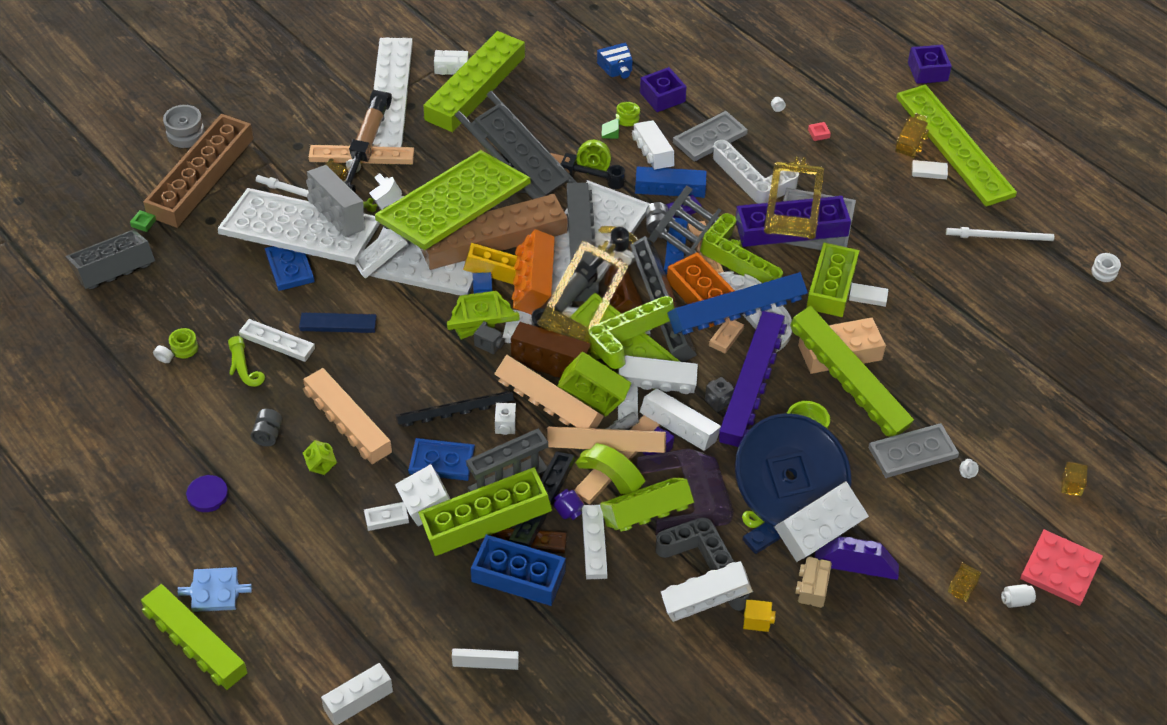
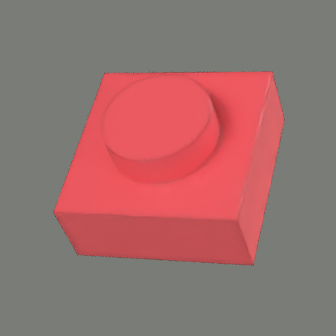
M825 122L811 124L808 127V131L814 141L830 138L831 133Z

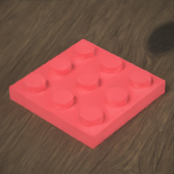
M1044 529L1020 579L1080 606L1103 555Z

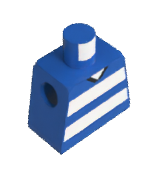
M626 43L597 50V64L610 77L620 75L625 79L630 76L632 57Z

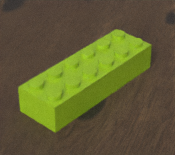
M535 467L426 508L418 513L434 555L438 556L484 538L485 535H492L551 512L552 509L548 494Z

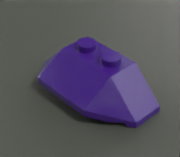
M839 535L815 551V558L831 561L832 569L896 580L899 577V564L880 542Z

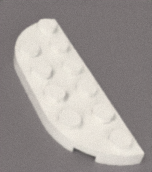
M734 272L718 273L735 291L761 284L759 280L747 274L742 276L736 275ZM772 305V309L766 312L784 315V324H787L785 335H781V350L790 340L792 333L790 324L792 319L783 306L776 307V305ZM760 309L756 310V314L747 317L745 314H742L755 329L762 314Z

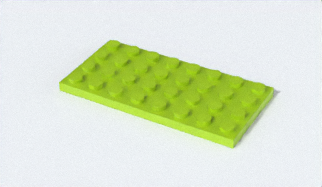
M480 150L375 214V220L423 250H426L531 183L529 176Z

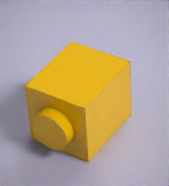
M746 599L743 629L769 632L770 624L775 622V611H771L772 602Z

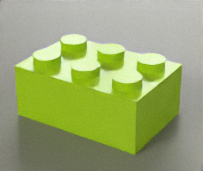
M582 352L565 368L557 386L606 417L625 400L631 382L590 355Z

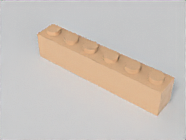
M508 355L505 356L495 372V375L500 378V383L507 387L512 385L515 387L513 391L522 397L526 394L530 397L528 401L538 406L541 404L545 406L543 410L553 416L556 413L560 416L558 420L567 426L571 423L576 426L575 428L597 429L604 417Z
M324 368L303 379L305 386L303 390L308 398L311 397L316 407L325 412L327 419L336 424L338 431L342 435L345 434L349 443L353 447L356 446L363 459H368L371 464H374L392 453L390 439Z

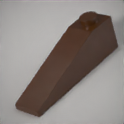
M619 258L606 272L604 285L607 286V289L602 298L623 314L643 304L623 260Z

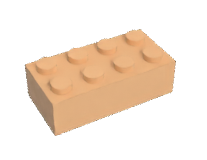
M873 318L829 325L863 364L883 359L886 345ZM799 338L798 346L810 374L828 371L829 369L818 361L813 351L809 350L804 345V341Z

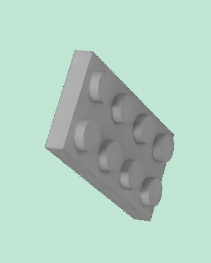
M724 111L673 137V143L695 162L714 151V143L717 140H726L731 143L747 135L748 129L727 111Z
M941 423L869 443L868 447L885 478L956 459L959 455Z

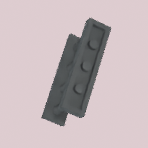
M687 185L648 238L653 243L658 237L660 239L664 238L685 253L684 258L697 252L695 250L696 246L710 226L719 219L718 215L721 212V209L718 208L715 214L712 215L692 201L691 197L688 196L692 189ZM681 205H687L707 219L709 221L708 224L705 226L686 213ZM673 216L681 217L701 231L699 237L677 223ZM665 227H672L694 244L689 248L669 234Z
M539 428L466 460V466L475 480H477V483L468 486V491L471 492L535 467L538 475L544 474L547 466L540 458L539 451L548 448V441ZM531 455V459L521 463V459ZM513 464V467L503 471L504 467ZM495 472V475L485 479L486 475Z

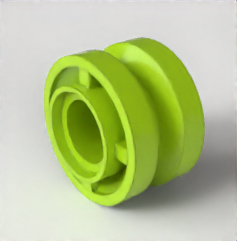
M622 102L617 105L616 119H619L620 125L634 126L635 123H639L640 107L637 104Z
M187 328L177 329L169 336V344L175 357L189 358L197 352L198 343L196 335L192 330Z

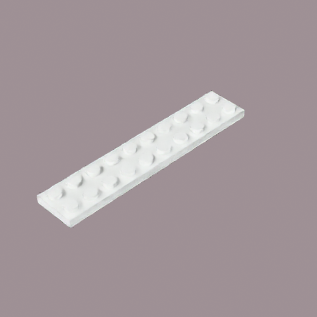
M380 38L374 90L391 93L392 101L390 108L385 111V120L381 122L372 144L374 147H402L413 44L412 38Z

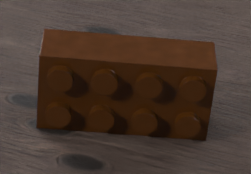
M519 322L511 336V357L527 368L547 373L554 377L561 378L565 368L582 352L591 356V343L523 322Z

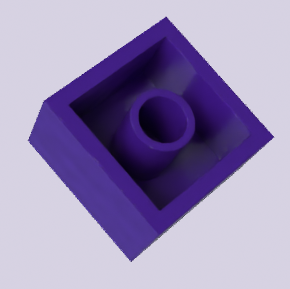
M943 45L911 47L908 64L916 84L948 81L952 66Z
M670 67L641 77L640 93L656 112L686 101L687 86Z

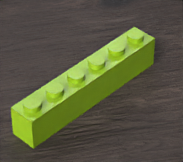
M160 584L141 599L143 614L149 620L151 618L154 619L158 629L161 632L166 631L169 634L170 640L176 646H182L185 655L189 659L194 658L197 661L198 667L204 673L207 671L211 674L210 677L217 686L222 685L228 690L247 674L245 662L164 585Z

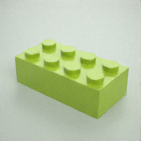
M823 243L810 288L807 307L811 305L817 312L843 317L857 265L859 250Z
M671 478L602 502L600 507L607 527L626 531L631 529L635 523H639V525L651 522L652 517L658 516V518L670 515L669 511L688 509V505L694 503L687 479Z

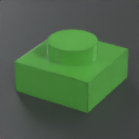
M139 210L130 221V224L133 228L147 232L155 223L156 217L153 214Z

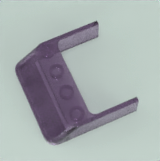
M683 449L637 457V469L641 474L681 467L684 478L688 480L694 500L693 507L695 511L693 513L657 519L656 537L663 530L702 517L710 519L714 527L726 525L732 521L733 507L717 460L713 456L693 449Z

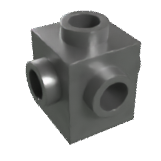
M723 377L712 380L706 386L705 401L716 412H719L729 406L734 388Z

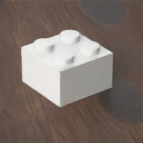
M431 464L395 484L410 516L418 526L422 525L419 511L450 500L439 475Z

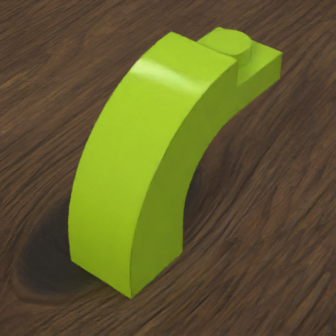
M596 443L591 449L584 450L575 462L578 468L596 469L607 475L615 484L620 494L634 492L645 482L642 474L628 458L617 450L603 444Z

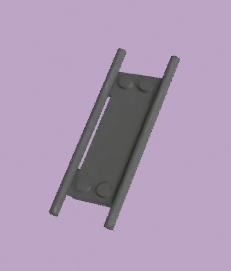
M492 91L487 94V97L496 106L475 118L472 123L461 111L455 114L457 119L494 158L511 166L486 138L496 146L518 171L530 177L531 183L524 187L523 190L532 199L548 196L567 182L577 183Z

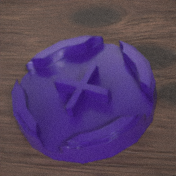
M205 475L191 482L187 488L186 495L189 505L194 507L195 510L211 512L219 509V506L227 501L228 490L223 479L213 475Z

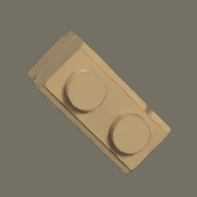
M807 557L806 563L801 564L799 576L803 578L802 582H797L795 594H799V603L811 604L820 608L824 606L831 561Z

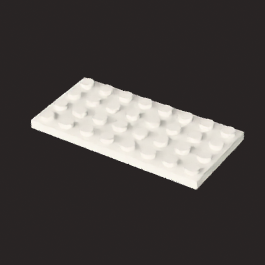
M587 180L588 188L592 190V201H589V203H593V213H590V215H594V226H591V228H595V239H592V242H596V252L593 255L598 257L610 245L611 231L615 227L626 228L630 239L646 216V208L650 203ZM567 209L564 212L567 216V233L554 236L552 284L565 283L571 277ZM613 251L597 268L598 279L596 282L598 284L616 259L614 258L616 251Z
M247 188L218 227V234L355 265L380 223L375 220V216L364 214V230L345 237L309 201Z

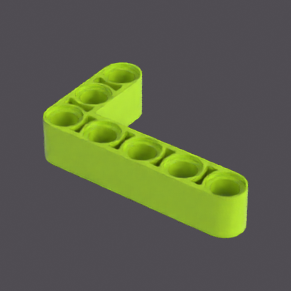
M725 213L721 215L704 234L700 252L708 258L742 276L745 274L750 275L761 283L782 278L783 271L781 268L728 240L732 236L736 224V218L732 214Z
M668 296L660 297L590 327L588 333L592 349L610 368L619 369L626 364L623 346L620 342L669 322L667 313L675 309L673 299Z

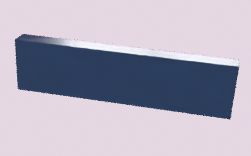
M301 313L299 329L300 331L375 333L377 315Z

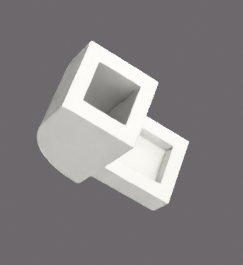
M380 173L374 177L380 186L372 190L370 195L378 204V207L383 210L384 207L399 200L402 191L393 177L384 178Z

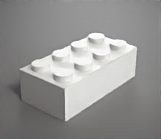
M844 482L774 527L796 562H798L869 516L848 483Z

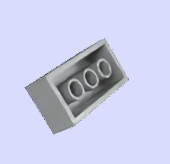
M327 165L307 171L308 179L306 183L309 193L307 198L317 208L319 213H322L327 221L331 222L336 230L340 231L345 237L363 231V200Z

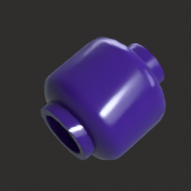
M566 489L554 498L556 501L553 506L563 519L571 517L574 520L582 514L581 509L584 506V502L575 490L569 491Z

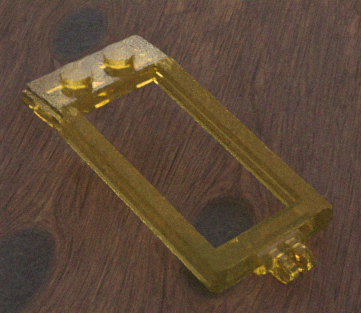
M796 156L795 161H791V163H774L764 228L766 234H783L808 237V239L816 237L824 168L809 166V163H805V157H802V163L798 162L799 157ZM781 170L816 174L810 219L774 214Z
M605 240L603 246L599 244L598 247L586 241H581L537 323L539 326L581 341H590L588 330L590 327L597 325L601 320L628 267L625 262L614 257L616 254L613 252L615 244L612 243L610 249H607L606 247L609 243L607 240ZM585 250L618 268L588 327L554 310Z

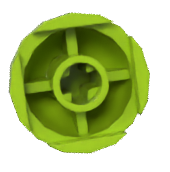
M588 140L578 149V165L604 171L610 166V149L602 141Z

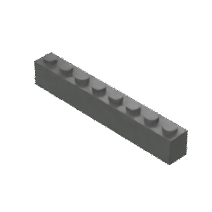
M567 183L571 276L574 274V269L582 261L590 265L597 258L596 255H593L596 252V242H592V239H595V228H591V226H594V215H590V213H593V203H589V201H592V190H589L588 183ZM595 282L589 289L586 287L574 301H587L594 293H598V282Z
M646 236L632 243L630 246L651 301L668 296L673 299L674 308H678L655 246ZM670 321L660 325L670 353L680 362H686L697 355L689 334L682 335V332L674 334Z

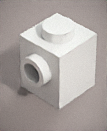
M496 403L495 434H515L516 403Z

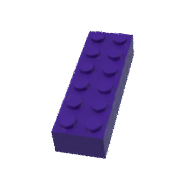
M843 196L737 206L736 226L742 247L849 236L851 219Z

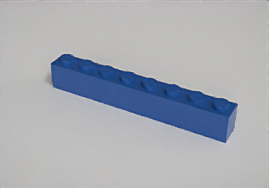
M801 272L681 306L669 311L667 314L674 334L682 332V335H687L694 332L693 329L698 328L700 331L709 328V324L712 323L715 326L723 324L725 319L728 318L730 321L741 318L740 315L745 314L747 317L756 314V310L759 309L761 312L770 310L772 305L781 307L786 305V301L791 300V303L802 300L801 296L808 292Z

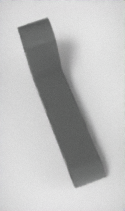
M698 518L663 530L657 534L655 551L660 557H670L698 547L710 570H719L734 562L716 528L708 518ZM749 594L741 596L742 598L738 597L730 600L728 603L735 610H744L746 599L749 600Z

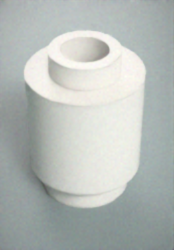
M1022 584L1005 587L1001 598L1008 608L1028 606L1034 603L1036 595L1032 586Z

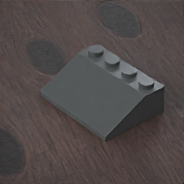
M134 229L65 256L85 289L96 288L99 286V283L113 281L119 275H128L134 269L148 267L151 265V262L155 261L148 241Z

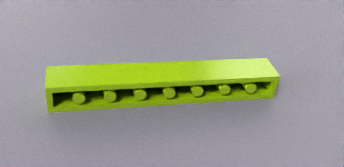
M811 305L793 317L790 324L792 332L804 341V345L813 351L818 361L829 369L830 374L834 378L839 380L843 389L855 398L856 403L865 409L869 418L881 427L882 432L886 436L900 435L910 427L914 419Z

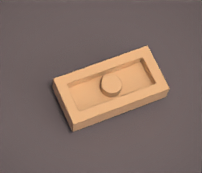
M729 318L726 319L725 323L721 325L709 341V346L726 354L744 330V324L735 320L730 321Z

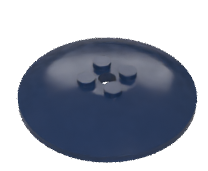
M798 414L769 416L755 424L745 434L738 447L735 473L741 495L749 508L761 520L773 527L785 520L784 514L786 512H798L802 502L810 500L812 503L844 482H847L851 488V470L843 447L826 427L806 416ZM787 470L794 474V480L787 478Z

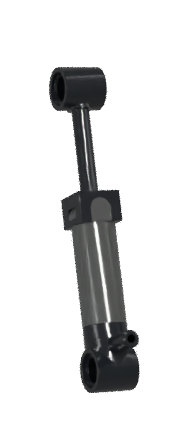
M615 227L611 231L610 245L590 265L582 261L574 269V274L541 308L533 311L531 324L549 330L550 325L553 323L559 329L565 331L568 325L557 317L586 287L589 289L597 281L596 269L613 251L623 252L628 248V230L624 227Z

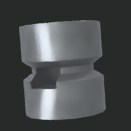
M655 202L646 208V225L649 234L653 233L669 210L664 203Z

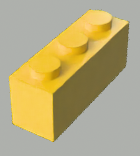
M471 243L463 270L472 273L491 272V278L513 284L516 274L514 266L517 256Z

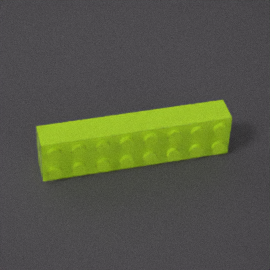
M497 31L423 105L424 120L453 133L461 124L455 114L461 111L467 118L487 97V94L493 91L525 58V42Z

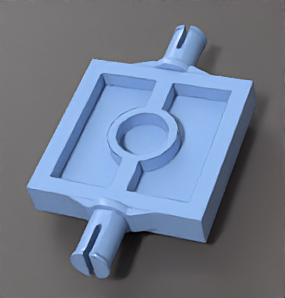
M237 567L194 569L191 587H178L177 592L178 596L191 595V609L193 612L236 610V600L239 593H252V584L238 583Z

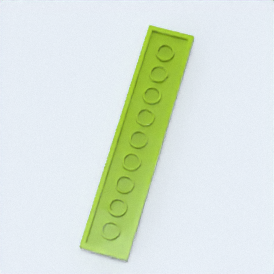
M927 85L897 93V100L985 206L1016 197L1017 191Z

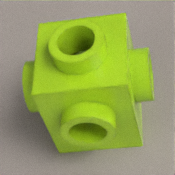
M314 440L303 452L306 465L311 472L325 475L337 463L333 449L328 443Z

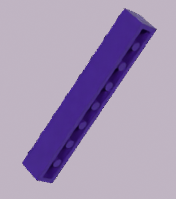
M762 311L719 431L720 443L739 447L743 437L749 431L750 425H754L756 419L755 410H759L761 405L760 396L761 394L764 395L767 383L765 381L770 379L772 372L771 364L776 362V349L780 350L782 344L781 335L786 333L787 324H784V315Z

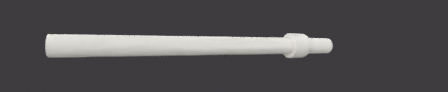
M260 175L256 177V182L265 184L272 189L278 188L307 197V194H309L306 189L279 182L276 178H266Z
M961 227L960 229L946 228V235L960 236V238L971 236L1054 241V234L969 229V227Z

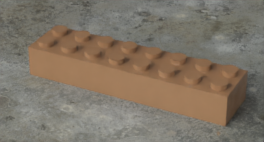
M220 114L143 201L146 212L155 215L157 221L178 228L253 140L251 124Z
M555 194L487 211L428 249H420L429 269L432 270L465 261L471 243L502 251L517 247L519 244L521 245L527 235H530L535 229L552 236L567 233V216Z

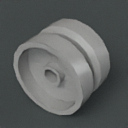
M178 105L167 110L164 114L163 122L170 144L179 148H189L205 133L199 109L191 105Z

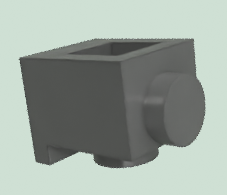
M485 321L474 333V346L493 355L504 345L505 339L501 337V332L495 328L488 327Z

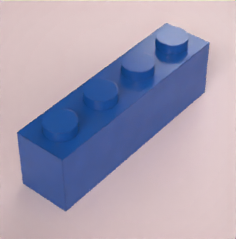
M637 166L635 194L679 196L687 185L692 189L688 196L694 195V197L705 198L706 171L671 168L654 170L653 167Z

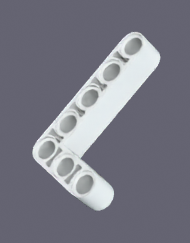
M717 140L714 143L713 159L756 203H768L785 195L786 188H797L798 170L787 168L764 178L729 142Z

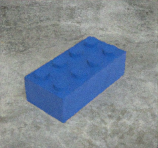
M485 535L471 567V580L473 583L552 606L565 574L566 558Z

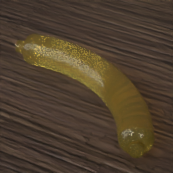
M601 226L598 232L611 233L615 226ZM629 232V240L632 243L639 240L634 234Z

